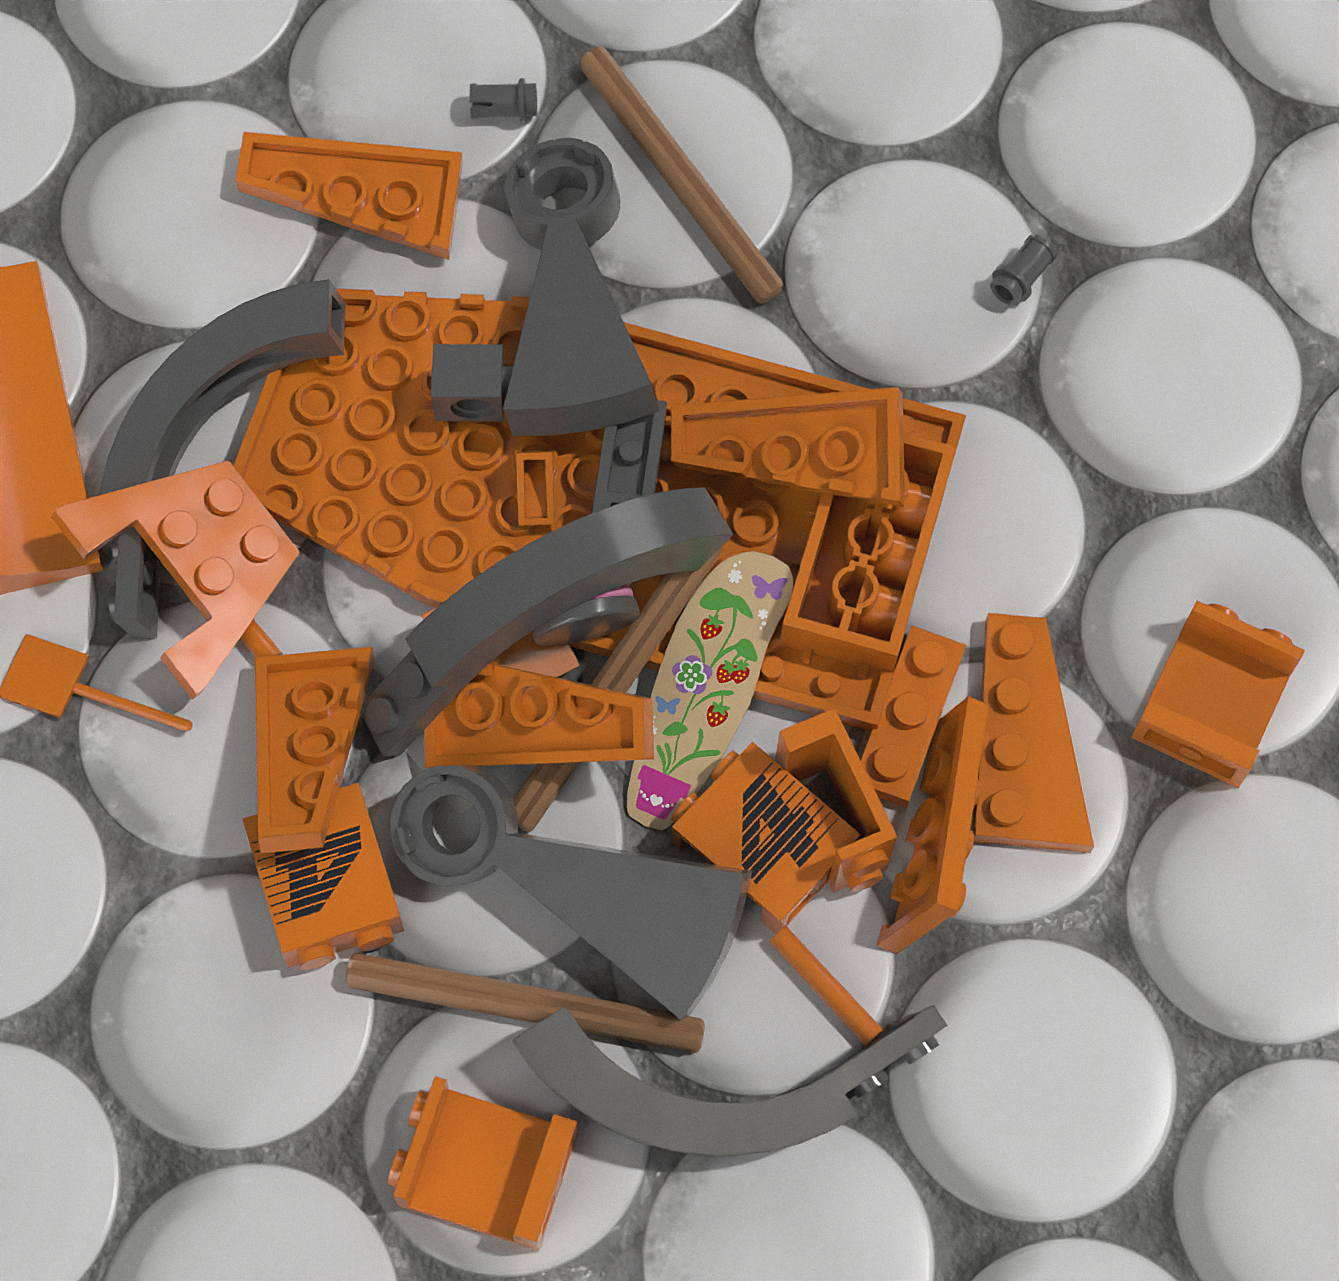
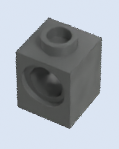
M433 344L431 399L435 421H504L503 407L513 366H505L502 345Z

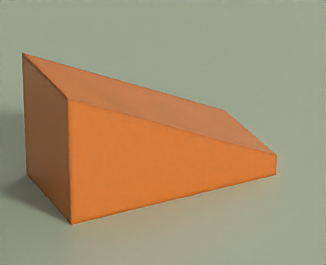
M554 450L517 451L518 526L555 525Z

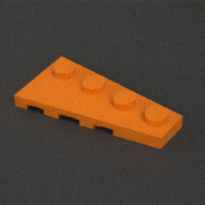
M243 132L235 181L240 192L450 260L463 157L462 152Z
M899 387L671 405V461L680 468L905 507L903 393Z
M988 613L985 620L981 702L989 705L985 729L989 731V742L981 757L978 779L982 783V790L974 807V842L1091 853L1094 848V842L1047 620L1041 617Z
M372 647L255 657L258 841L261 853L323 848L374 666Z
M489 663L424 729L425 768L461 764L491 766L654 759L652 698Z
M970 696L966 697L940 718L936 727L920 785V790L928 793L929 797L920 805L914 818L911 819L905 842L914 845L915 848L904 874L899 873L895 875L889 897L899 902L893 925L886 924L881 926L876 946L895 954L901 952L948 918L954 917L960 911L966 897V885L962 883L964 867L974 843V833L970 830L973 808L978 802L982 790L981 780L978 779L980 760L989 742V731L985 729L989 705Z

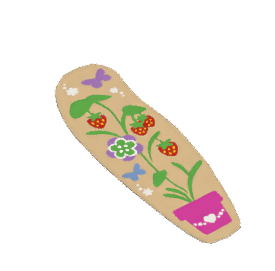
M751 551L731 556L720 563L697 588L675 626L650 697L652 698L654 759L634 760L627 791V811L629 816L646 827L664 830L673 823L671 816L677 807L691 793H698L721 761L749 708L766 648L779 620L789 605L794 588L793 576L789 566L774 556Z

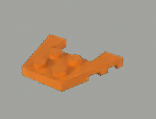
M229 460L65 504L54 510L51 516L83 559L129 528L134 527L206 619V623L170 647L160 657L192 700L205 689L300 553Z

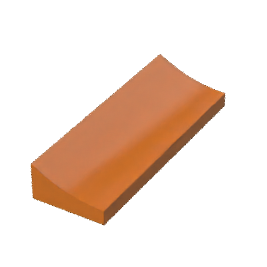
M37 261L0 267V595L104 571L100 549L83 559L51 518L54 510L60 506L87 499L89 496L42 272Z

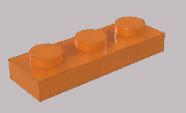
M911 625L891 679L878 729H872L861 758V763L878 798L907 808L964 654L966 644Z

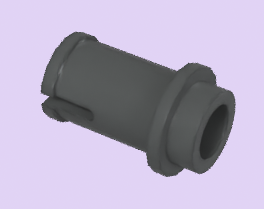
M519 78L518 84H470L471 119H478L479 117H520V122H526L527 116H537L536 83H526L525 78Z
M1029 235L1024 241L1023 246L1007 265L998 266L992 273L993 281L990 284V288L993 294L1000 301L1008 305H1016L1018 302L1026 301L1032 294L1031 286L1047 266L1052 264L1057 258V253L1051 243L1039 235L1034 237Z

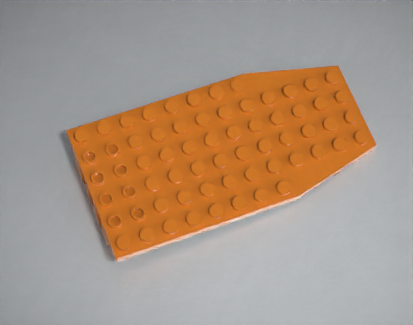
M336 288L346 303L344 355L310 359L269 373L233 465L276 521L427 606L436 608L469 581L505 557L564 525L592 514L605 427L586 432L551 436H513L505 413L504 421H435L431 399L433 344L502 345L505 366H514L530 297L512 296V301L485 300L484 295L460 294V299L427 297V292L404 291V296L375 295L373 290ZM624 322L652 383L656 400L667 401V415L655 493L705 487L733 532V535L724 543L721 554L704 579L729 557L751 551L774 556L789 566L793 576L794 588L789 605L779 620L766 648L752 698L815 716L835 708L843 724L872 731L873 728L878 729L966 415L903 398L905 507L680 468L671 461V405L867 390L869 388ZM554 450L555 525L518 526L516 452ZM665 574L632 582L633 597L637 599L640 611ZM685 607L645 664V668L659 671L675 626ZM631 624L608 635L569 644V646L610 657Z

